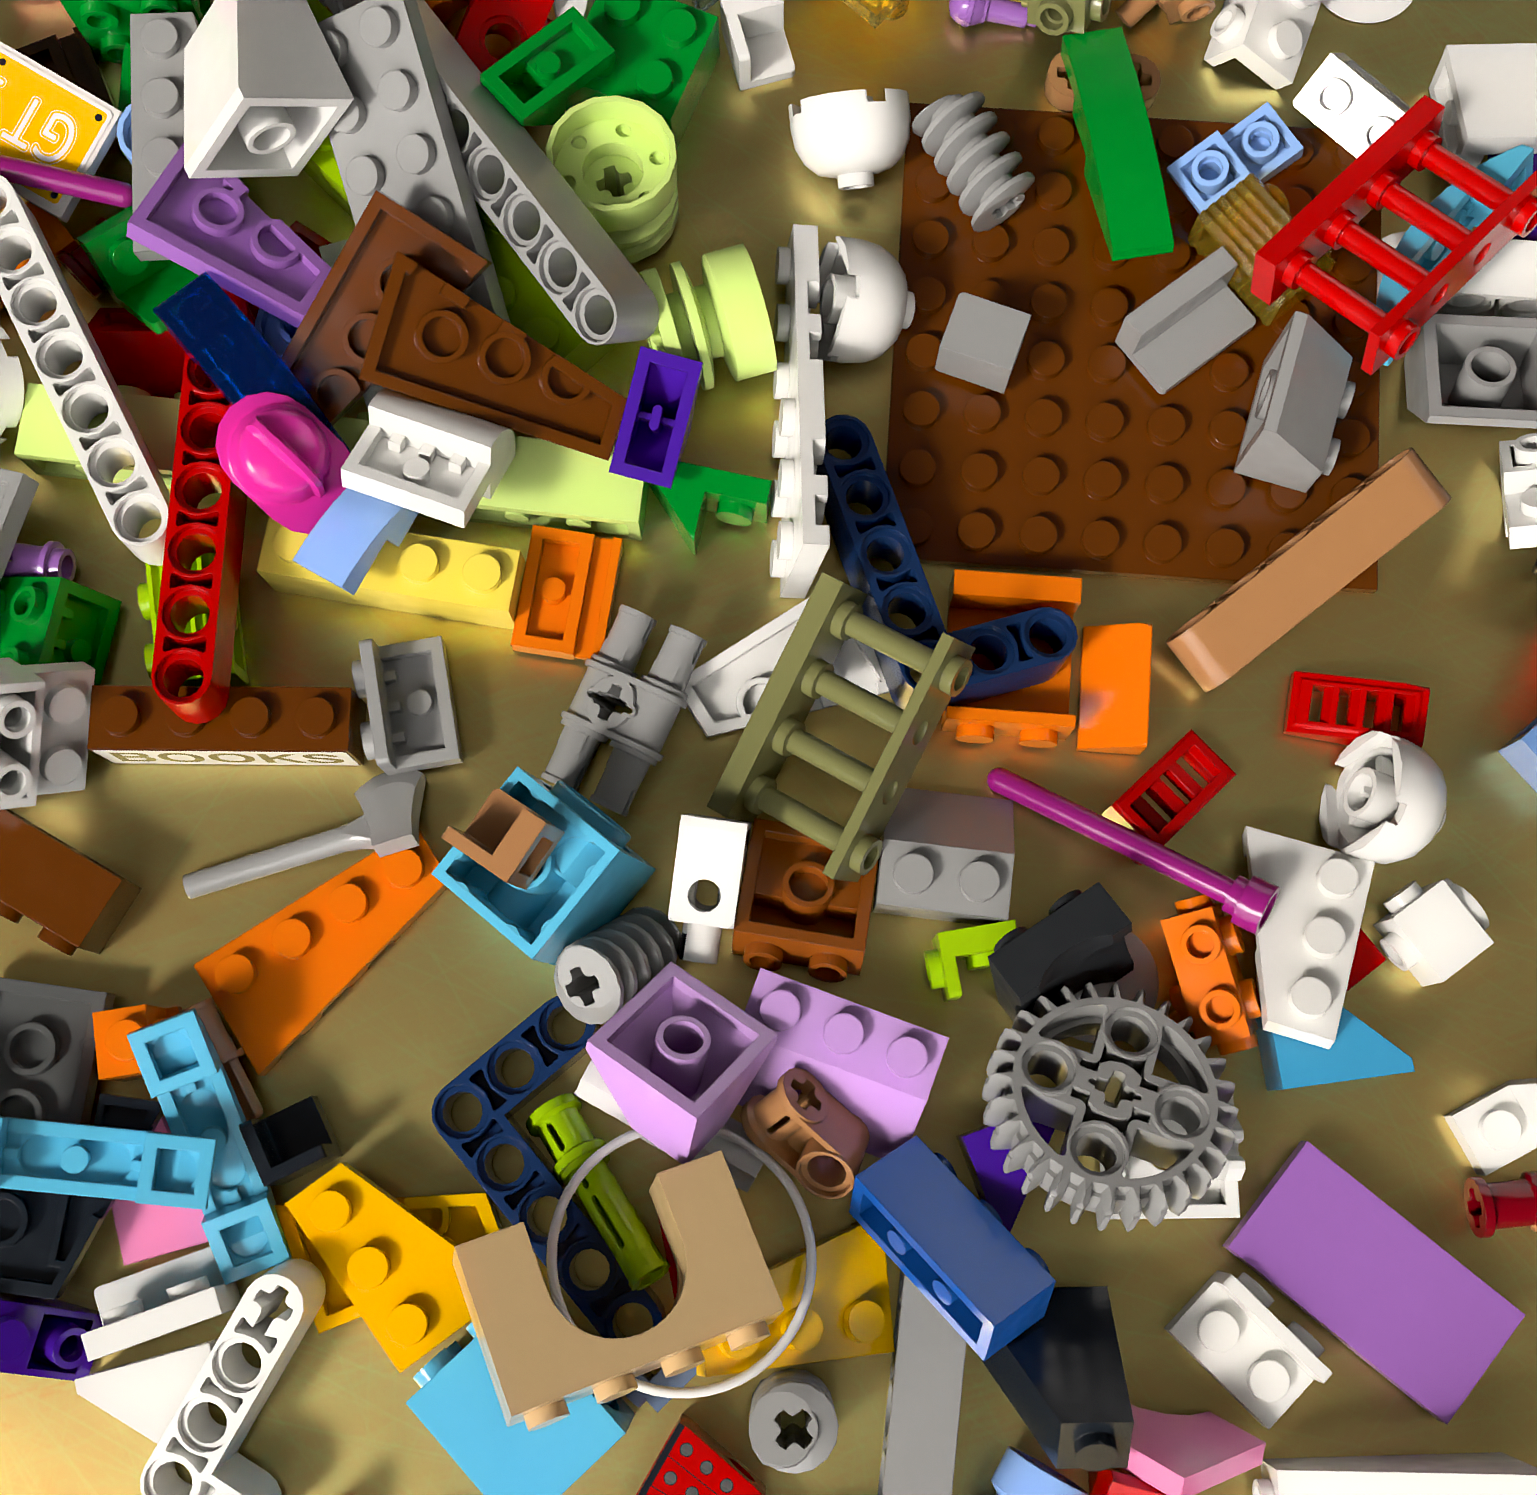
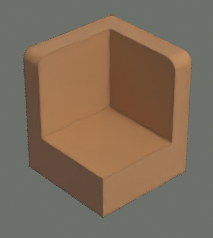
M494 789L465 832L449 825L441 838L504 882L527 890L565 832L505 791Z

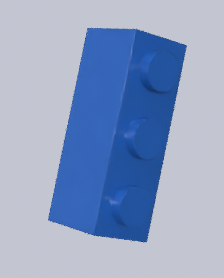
M917 1135L855 1176L849 1213L983 1361H986L1045 1316L1056 1280L1050 1275L1045 1261L1034 1250L1024 1248L1003 1226L1002 1220L993 1206L985 1200H978L957 1178L951 1163L942 1154L933 1153Z

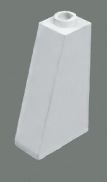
M1502 1452L1275 1458L1262 1460V1479H1254L1252 1486V1495H1537V1467Z

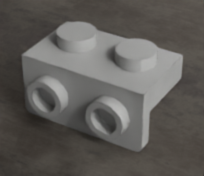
M442 636L378 646L373 639L359 641L361 660L352 661V676L358 698H367L370 721L361 722L360 725L362 745L367 760L375 759L377 766L388 776L463 763L447 651Z

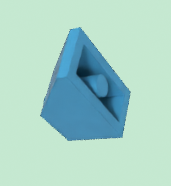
M1344 1007L1342 1008L1336 1040L1330 1049L1263 1030L1262 1018H1255L1258 1025L1256 1034L1267 1091L1415 1072L1413 1059Z

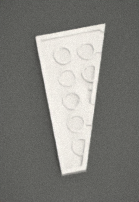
M793 224L788 246L777 248L775 264V283L786 285L785 304L776 305L774 320V340L785 342L784 362H777V370L774 371L773 398L780 399L781 402L779 420H775L773 425L772 457L783 459H780L778 480H773L771 517H779L781 521L778 524L777 540H772L770 577L780 578L781 598L805 599L829 549L830 531L829 525H822L825 503H827L828 479L827 475H816L817 465H822L826 444L823 360L817 359L819 340L822 334L821 314H810L811 308L815 309L817 307L820 286L818 226Z

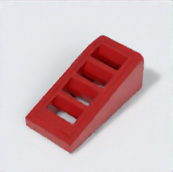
M1294 671L1291 674L1283 734L1348 746L1357 737L1373 730L1391 736H1398L1422 748L1430 688L1400 682ZM1312 691L1323 692L1319 722L1308 721ZM1339 696L1349 697L1345 725L1335 724ZM1366 701L1376 702L1372 728L1363 727ZM1393 706L1400 707L1397 731H1390Z
M1191 729L1118 798L1102 816L1157 843L1165 845L1237 774ZM1180 757L1208 783L1204 788L1176 762ZM1162 774L1189 800L1187 804L1159 778ZM1144 792L1171 818L1169 822L1141 796ZM1131 859V860H1132L1134 863H1136L1137 865H1140V866L1143 865V864H1141V863H1139V862H1137V861Z

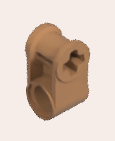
M800 1068L789 1069L778 1079L777 1087L766 1096H753L742 1106L741 1122L749 1139L755 1146L767 1152L790 1172L805 1190L824 1199H839L846 1196L853 1189L855 1176L860 1170L869 1144L870 1135L868 1128L859 1117L848 1111L827 1092L811 1073ZM799 1089L802 1093L798 1095V1093L795 1090ZM772 1126L775 1131L770 1132L768 1129Z

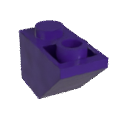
M0 1292V1372L70 1381L89 1375L94 1360L88 1362L81 1334L103 1327L99 1311L58 1299L52 1300Z

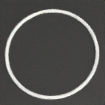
M721 1128L715 1136L741 1146L761 1160L780 1180L796 1207L801 1220L806 1245V1276L800 1303L791 1323L776 1345L763 1358L743 1372L717 1383L696 1387H668L635 1378L638 1384L637 1391L660 1397L689 1399L722 1393L740 1386L760 1374L784 1352L798 1332L809 1308L816 1277V1244L811 1219L804 1200L791 1178L772 1156L755 1146L749 1139L729 1129ZM634 1129L609 1141L581 1165L565 1187L552 1217L546 1254L549 1288L556 1308L574 1326L575 1324L566 1308L558 1279L557 1243L561 1223L574 1192L591 1169L617 1148L643 1137Z

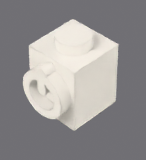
M1448 878L1422 888L1416 881L1407 884L1383 903L1389 910V913L1373 925L1383 937L1380 940V946L1389 960L1402 971L1409 970L1422 987L1446 981L1494 943L1485 932L1489 927V919L1481 905L1463 887L1454 884Z

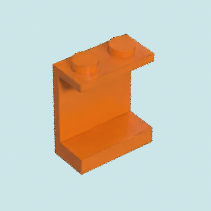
M955 569L949 585L947 633L1042 607L1062 610L1073 621V615L1081 604L1082 578ZM1036 637L1030 638L1032 645L1037 650L1046 654H1053V649L1045 640ZM979 653L972 655L971 659L974 664L981 669L988 671L996 670L994 663L987 656ZM1072 653L1054 678L1044 683L959 707L947 706L941 719V731L956 732L955 739L966 743H990L994 741V735L1019 737V744L1026 747H1056L1058 740H1066L1076 726V715L1069 714Z

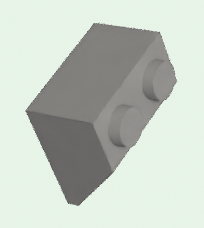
M1295 311L1264 359L1234 468V473L1304 493L1308 491L1321 474L1329 476L1335 465L1341 444L1340 439L1332 437L1336 419H1344L1356 387L1355 382L1347 380L1353 357L1308 314Z
M1434 314L1421 327L1417 340L1404 358L1407 409L1425 423L1537 429V318Z
M905 788L881 836L883 848L878 859L872 912L973 925L1007 921L1009 918L1015 856L1013 800Z

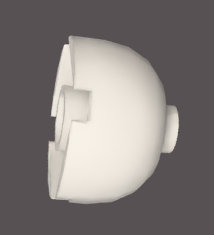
M885 88L886 101H873L872 96H867V89L848 90L801 99V107L790 104L788 109L791 135L795 150L803 164L818 176L836 178L839 190L862 189L874 186L873 175L892 168L904 155L910 139L911 116L908 92L900 89Z
M836 236L837 243L828 242L819 259L820 286L817 303H820L822 334L819 340L817 359L838 363H865L882 356L895 343L902 328L907 329L911 325L915 312V296L913 292L907 291L906 276L899 262L886 249L866 240Z
M1372 730L1357 737L1341 752L1335 765L1343 767L1344 770L1339 777L1337 789L1335 790L1332 785L1325 783L1321 795L1319 821L1323 839L1329 846L1340 849L1339 852L1379 864H1389L1414 857L1433 840L1446 819L1447 787L1442 770L1424 749L1406 739L1391 736L1380 731Z

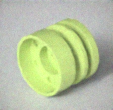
M619 95L593 97L569 108L553 125L546 144L547 158L630 263L638 262L656 253L672 236L679 216L677 156L672 131L662 115L648 105Z
M743 243L703 254L701 264L703 284L698 286H692L689 276L680 261L670 263L669 270L673 292L665 294L656 268L640 271L639 275L653 292L659 308L658 325L654 333L647 338L649 348L703 362L700 380L703 391L714 388L713 359L719 357L724 358L736 382L777 370L774 339L766 305L755 268Z

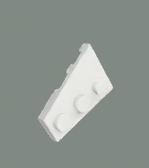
M809 598L692 671L684 694L688 696L686 702L688 703L689 711L707 738L746 727ZM853 638L844 641L833 663L834 673L875 695L889 693L874 649ZM821 696L815 700L810 712L837 706L838 704Z
M1246 826L1242 834L1244 857H1247L1249 880L1256 875L1280 887L1278 898L1260 932L1255 935L1257 949L1254 954L1263 1030L1330 1049L1336 1040L1375 862Z

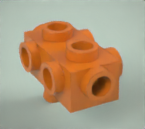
M1204 894L1174 902L1177 914L1160 920L1179 981L1178 985L1169 989L1170 1000L1175 1011L1168 1017L1178 1024L1185 1018L1192 1016L1193 1023L1188 1034L1193 1031L1196 1039L1211 1036L1212 1042L1210 1046L1217 1045L1220 1055L1232 1054L1258 1046L1255 1034L1258 1025L1255 1018L1261 1017L1259 991L1254 978L1243 979L1236 954L1245 952L1240 927L1231 923L1232 915L1224 916L1221 903L1216 904L1214 899Z

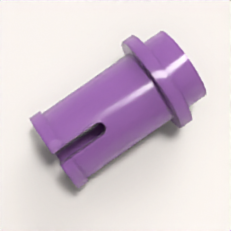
M48 541L44 546L16 543L9 559L11 561H8L2 577H63L73 581L76 572V558L71 549H65L64 545L57 541Z

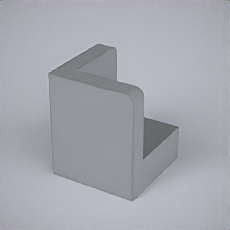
M966 292L960 293L939 347L935 369L1004 394L1031 315Z

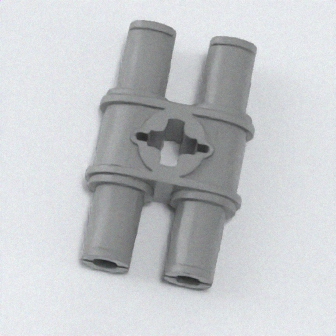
M621 604L608 637L604 640L598 655L592 654L591 658H587L584 665L588 666L568 711L563 710L560 715L563 717L560 723L565 726L545 772L543 771L540 777L554 784L561 780L578 792L580 783L600 743L606 744L607 740L610 739L609 745L614 747L607 761L606 768L596 790L589 800L627 817L628 809L650 764L656 766L658 761H662L664 757L660 754L680 709H686L688 705L686 702L688 696L684 694V691L707 641L688 630L671 624L668 629L669 633L648 675H642L640 680L636 679L638 675L634 673V670L657 621L636 609ZM621 706L624 708L627 706L633 709V712L631 714L625 712L621 714L615 710V707Z

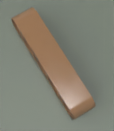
M1412 447L1402 451L1182 625L1166 640V644L1204 692L1218 687L1440 511L1452 497Z

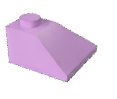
M671 961L587 1040L586 1051L631 1128L679 1163L685 1164L690 1162L727 1123L775 1045L778 1034Z

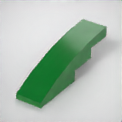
M1122 27L1089 31L1084 34L1063 35L1061 57L1074 93L1072 115L1086 155L1084 176L1111 260L1118 261L1173 252V233L1152 130Z

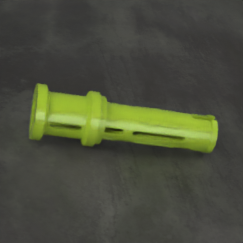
M565 1093L545 1102L526 1121V1128L530 1135L541 1138L555 1162L553 1174L565 1186H567L581 1165L606 1144L605 1140L594 1137L580 1114L582 1102L574 1093ZM607 1155L581 1181L576 1189V1193L628 1279L630 1288L633 1291L635 1289L638 1291L662 1278L668 1272L670 1264L667 1259L663 1258L640 1220L635 1208L628 1200L607 1165L610 1161V1155Z

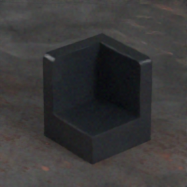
M310 1096L264 1119H250L239 1124V1130L264 1187L284 1185L343 1156L318 1096Z

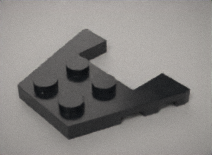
M100 1093L94 1125L154 1132L164 1113L159 1101ZM0 1188V1292L52 1300L60 1298L116 1199Z

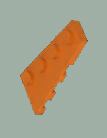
M420 829L419 846L384 857H379L376 851L194 964L195 969L258 1075L265 1076L281 1060L280 1056L324 1016L322 1013L348 986L352 987L369 969L368 966L391 942H396L447 889L442 882L431 874L440 863V860Z

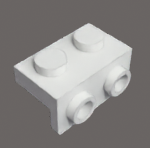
M1225 0L1221 12L1211 26L1210 35L1212 37L1204 60L1215 67L1236 58L1275 90L1293 84L1322 0Z

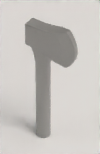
M417 770L390 776L384 772L375 776L354 793L364 815L335 829L185 874L183 876L184 890L190 899H194L348 851L374 849L379 857H384L419 846V821L426 777Z

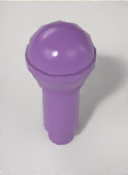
M949 0L950 16L962 27L974 26L979 23L983 24L984 21L1024 28L1025 26L1036 27L1034 24L1027 23V8L1022 7L1021 2L1011 0Z

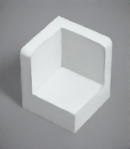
M720 0L721 30L740 91L792 78L795 75V64L784 31V1Z

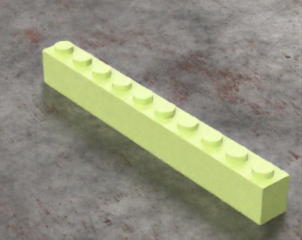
M28 383L14 454L36 474L88 480L43 384ZM118 385L167 489H171L181 392L175 393L174 398L151 396L150 393L140 388ZM361 412L357 414V418L341 417L329 429L345 444L350 453L369 425V412ZM108 413L98 414L89 423L88 429L96 428L104 423ZM514 432L516 443L515 457L491 499L482 497L468 521L531 529L533 525L590 533L595 534V536L642 541L650 485L647 482L609 473L617 439H615L609 461L540 438L516 436ZM217 436L209 439L204 448L215 447ZM130 465L119 470L114 477L113 483L123 482L129 478L135 466ZM418 513L417 515L422 517H429L421 513Z

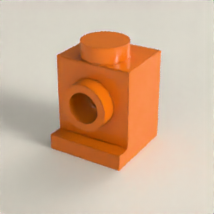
M142 1004L93 1012L98 1079L122 1082L144 1079L126 1035L134 1030L180 1013L182 1007L162 1008Z

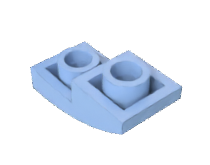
M1266 102L1223 135L1217 130L1169 165L1167 173L1199 215L1204 218L1251 192L1302 157L1304 148L1272 106Z
M346 488L317 522L293 558V561L354 595L385 541L399 547L417 517L418 512Z

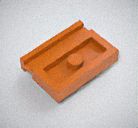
M533 525L511 640L513 651L575 660V658L586 660L587 658L590 659L592 654L598 655L609 633L624 548L622 538L613 537V540L595 537V534Z

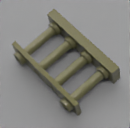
M822 572L707 807L726 818L753 823L754 818L765 812L833 851L822 872L823 874L834 880L858 882L861 875H866L878 861L883 848V842L880 838L951 697L959 695L966 686L973 667L970 659L976 648L943 632L933 650L864 615L862 605L868 594ZM853 638L922 674L905 709L834 673L833 663L844 641ZM823 696L892 733L875 769L805 731L804 722L816 699ZM794 754L863 792L846 827L777 790L775 780L787 757Z

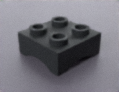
M1100 882L1083 893L1077 889L1063 895L1052 905L1048 912L1049 916L1029 929L1022 926L1010 931L997 942L994 947V953L988 956L998 1002L1013 1022L1020 1010L1028 1011L1032 1014L1035 1001L1040 996L1046 997L1054 1004L1058 992L1064 986L1074 995L1083 990L1089 982L1093 985L1117 982L1134 970V962L1124 937L1132 931V922Z

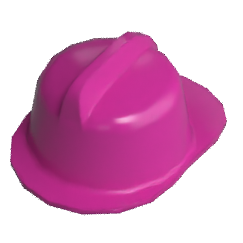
M271 392L245 396L229 407L219 423L215 447L220 465L232 482L273 520L291 531L310 534L320 518L346 489V487L342 486L341 467L350 455V452L345 444L305 406L287 395Z

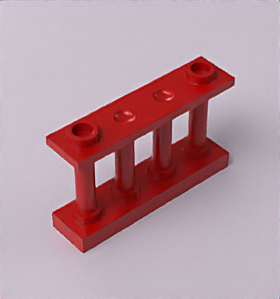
M1426 95L1417 101L1255 254L1250 292L1270 306L1288 288L1296 290L1301 287L1369 333L1361 369L1369 375H1372L1390 357L1394 360L1402 358L1417 340L1421 327L1516 235L1524 238L1537 226V170L1513 191L1441 146L1443 139L1438 135L1445 107ZM1426 168L1493 210V212L1474 231H1471L1401 186L1400 183L1414 169L1420 172ZM1385 207L1452 252L1430 272L1358 224L1373 208L1379 211ZM1344 247L1410 292L1387 313L1318 267L1316 263L1331 248L1338 250Z

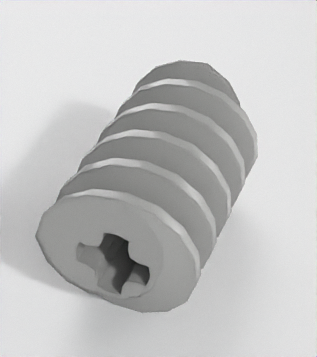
M979 91L971 92L964 96L961 94L947 95L936 100L915 117L911 126L914 134L923 137L921 142L924 151L930 156L935 157L934 165L937 172L943 176H948L946 184L950 193L960 196L958 202L961 211L968 216H973L971 220L972 229L977 232H983L1001 224L1020 208L1025 199L1024 193L1034 183L1035 176L1032 172H1025L1014 177L1011 174L1022 162V156L1020 152L1016 151L1003 156L999 155L1010 142V136L1004 131L990 136L987 135L997 123V116L992 111L975 116V113L985 102V96Z
M648 906L636 907L566 946L557 957L554 972L556 993L564 1008L574 1018L589 1025L607 1022L671 961L676 964L682 934L674 921L668 920V916L660 910Z
M795 1368L774 1372L769 1377L761 1380L752 1394L748 1432L752 1449L762 1464L773 1467L777 1471L798 1474L811 1471L827 1460L836 1445L839 1425L831 1392L823 1381L807 1370ZM801 1409L804 1410L806 1425L803 1428L793 1422L785 1429L781 1427V1411L784 1410L789 1415L794 1416Z

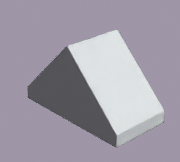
M218 1339L105 1369L75 1379L77 1394L158 1444Z

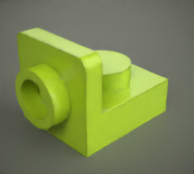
M1015 919L938 932L932 939L934 949L924 951L925 967L931 990L941 988L944 1002L955 1001L962 997L956 961L966 960L968 971L990 968L988 956L994 953L995 945L1004 935L1017 928Z

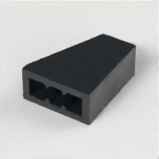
M1107 1286L1054 1287L1045 1316L986 1361L982 1359L981 1361L1056 1469L1082 1468L1087 1471H1103L1109 1468H1128L1134 1420Z

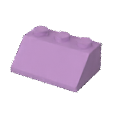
M760 968L745 1012L777 1033L778 1037L738 1105L743 1106L753 1096H766L777 1087L778 1079L789 1069L800 1068L815 1076L827 1092L848 1111L864 1122L870 1135L866 1153L883 1158L910 1140L927 1103L949 1037ZM799 1089L795 1090L798 1093V1095L802 1093Z

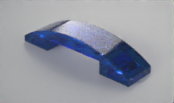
M206 271L153 309L154 314L195 364L198 363L231 406L245 396L263 392L287 395L312 412L345 444L351 453L346 443L297 378L243 312Z

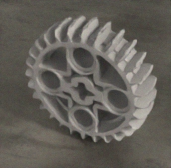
M1091 982L1085 985L1079 1000L1075 998L1066 986L1060 989L1054 1004L1046 997L1040 996L1035 1001L1032 1014L1028 1011L1020 1010L1018 1015L1015 1016L1012 1028H1005L1001 1033L996 1046L997 1050H994L993 1054L991 1053L986 1069L988 1078H986L982 1089V1099L988 1102L983 1114V1124L996 1127L990 1140V1147L993 1150L1011 1149L1003 1164L1004 1173H1010L1019 1169H1023L1027 1173L1021 1188L1022 1194H1028L1038 1186L1047 1191L1044 1204L1045 1212L1051 1211L1060 1200L1071 1205V1224L1077 1223L1085 1210L1095 1212L1099 1231L1106 1228L1112 1214H1119L1127 1232L1135 1228L1142 1213L1154 1227L1163 1221L1168 1209L1175 1215L1180 1216L1186 1211L1192 1201L1191 1198L1196 1200L1202 1198L1212 1184L1211 1180L1219 1176L1226 1164L1225 1160L1227 1158L1225 1155L1228 1154L1234 1144L1236 1136L1231 1128L1237 1119L1239 1109L1228 1104L1234 1094L1235 1083L1219 1080L1225 1069L1226 1059L1206 1058L1205 1054L1212 1042L1211 1036L1194 1040L1188 1034L1193 1023L1192 1016L1185 1018L1177 1024L1168 1017L1171 1006L1170 1001H1164L1156 1010L1145 1005L1146 993L1144 989L1139 990L1132 1001L1121 998L1118 983L1112 985L1107 997H1099ZM1079 1035L1095 1036L1090 1053L1065 1045L1059 1040ZM1113 1041H1124L1132 1045L1137 1052H1126L1120 1049ZM1156 1058L1172 1072L1180 1084L1152 1075ZM1030 1075H1044L1051 1079L1057 1087H1042L1035 1083ZM1104 1101L1112 1103L1113 1107L1104 1104ZM1166 1119L1177 1122L1186 1130L1187 1134L1174 1133L1163 1124L1162 1120ZM1032 1122L1040 1123L1066 1133L1060 1154L1056 1153L1044 1141ZM1085 1155L1097 1159L1104 1166L1105 1171L1096 1172L1087 1169L1080 1163L1078 1156ZM1129 1156L1166 1169L1159 1174L1143 1178L1128 1179L1122 1175L1129 1161Z

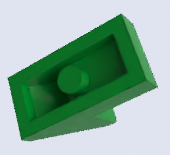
M572 6L481 73L480 82L521 126L554 125L565 114L567 98L613 64L615 50L580 12Z
M680 462L672 489L649 483L653 493L694 555L697 554L707 511L715 512L716 518L732 525L749 526L752 524V520L767 523L771 506V480Z

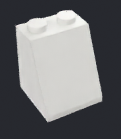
M214 0L184 48V168L189 179L298 176L354 100L307 0Z

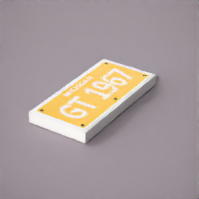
M0 41V154L94 175L117 136L118 120L122 115V111ZM10 183L21 198L67 223L81 199Z

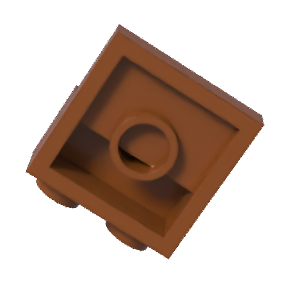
M754 818L735 920L731 954L743 956V962L748 967L758 971L760 968L771 972L777 971L782 967V963L808 967L809 975L823 982H841L847 978V974L860 976L866 948L878 861L866 875H861L858 882L831 879L822 872L833 852L832 850L783 822Z

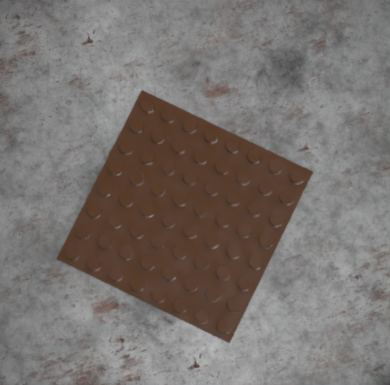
M909 103L911 116L910 139L905 149L898 262L906 276L907 291L914 293L915 312L911 325L907 329L902 328L897 340L893 344L886 474L920 563L1235 584L1379 469L1380 368L1372 375L1361 369L1369 333L1301 287L1296 290L1288 288L1270 306L1250 292L1256 252L1357 159L1322 129L1287 126L1304 148L1302 157L1251 192L1202 218L1167 173V167L1217 130L1223 135L1238 123L1149 118L1173 233V252L1112 261L1084 176L1086 155L1072 113L981 107L975 113V116L988 111L995 112L997 123L987 133L988 136L1001 131L1007 132L1010 136V142L999 153L1000 156L1014 151L1020 152L1022 162L1011 173L1013 177L1025 172H1032L1035 176L1034 183L1024 193L1025 199L1020 208L1012 216L988 231L977 232L972 229L971 220L973 216L964 214L960 209L958 202L960 196H956L948 190L946 184L948 176H943L937 172L934 165L935 157L930 156L924 151L921 142L923 137L914 134L911 125L915 117L930 104ZM1373 208L1359 221L1358 225L1381 239L1382 209L1377 211ZM1223 246L1238 263L1227 286L1255 317L1256 323L1251 331L1165 394H1159L1116 344L1115 340L1127 315ZM1344 247L1338 250L1331 248L1317 261L1316 265L1376 305L1377 269ZM962 292L1031 315L1004 394L935 369L942 338L958 295ZM1295 311L1310 315L1353 357L1347 380L1356 383L1354 396L1344 419H1336L1332 437L1340 439L1341 444L1335 465L1329 476L1321 474L1306 493L1234 473L1264 359ZM1378 560L1340 591L1375 593L1378 590Z

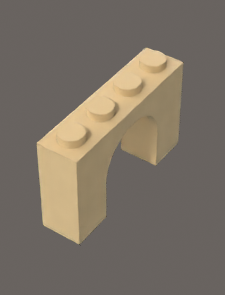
M722 1150L657 1173L649 1189L675 1260L678 1283L671 1312L658 1325L644 1333L626 1338H603L584 1332L570 1323L556 1308L548 1293L524 1222L454 1246L452 1263L507 1427L525 1421L529 1432L541 1429L570 1415L567 1407L568 1403L591 1394L595 1395L597 1404L612 1401L636 1390L638 1384L635 1377L662 1367L665 1378L675 1376L704 1363L705 1358L702 1351L728 1341L729 1347L733 1352L756 1344L771 1335L767 1325L772 1324L784 1311V1307Z

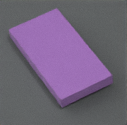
M1300 1141L1222 1245L1438 1421L1448 1424L1525 1317L1523 1312L1308 1141Z

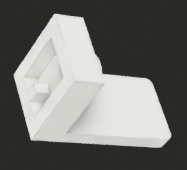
M1537 1078L1509 1080L1443 1116L1477 1175L1487 1176L1537 1148Z

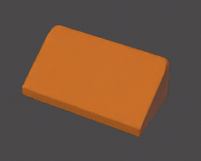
M1129 623L1085 626L1082 628L1076 751L1140 755L1146 749L1149 725L1152 624Z

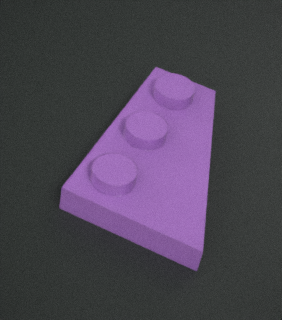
M183 143L128 220L126 237L298 328L332 268L281 219H271L248 197L249 188L237 177L189 179L184 168Z

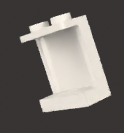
M1537 43L1446 45L1428 88L1430 98L1445 107L1439 136L1443 139L1441 146L1475 167L1481 164L1484 155L1501 154L1522 144L1534 148V154H1537Z

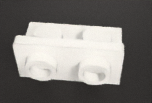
M1330 53L1293 100V106L1356 158L1411 108L1345 53Z
M207 1247L97 1287L94 1290V1297L103 1327L81 1334L88 1362L235 1310L241 1300L236 1281L225 1285L211 1247Z
M1217 1270L1164 1329L1262 1426L1270 1429L1313 1380L1324 1384L1333 1373L1318 1359L1325 1349L1308 1331L1295 1321H1292L1286 1327L1268 1310L1274 1299L1259 1283L1245 1272L1236 1279L1232 1274Z

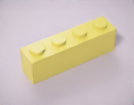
M270 516L268 517L257 572L277 592L514 629L526 565L521 550L407 532L399 547L385 541L356 593L352 595L293 561V558L309 534L291 531L273 520Z

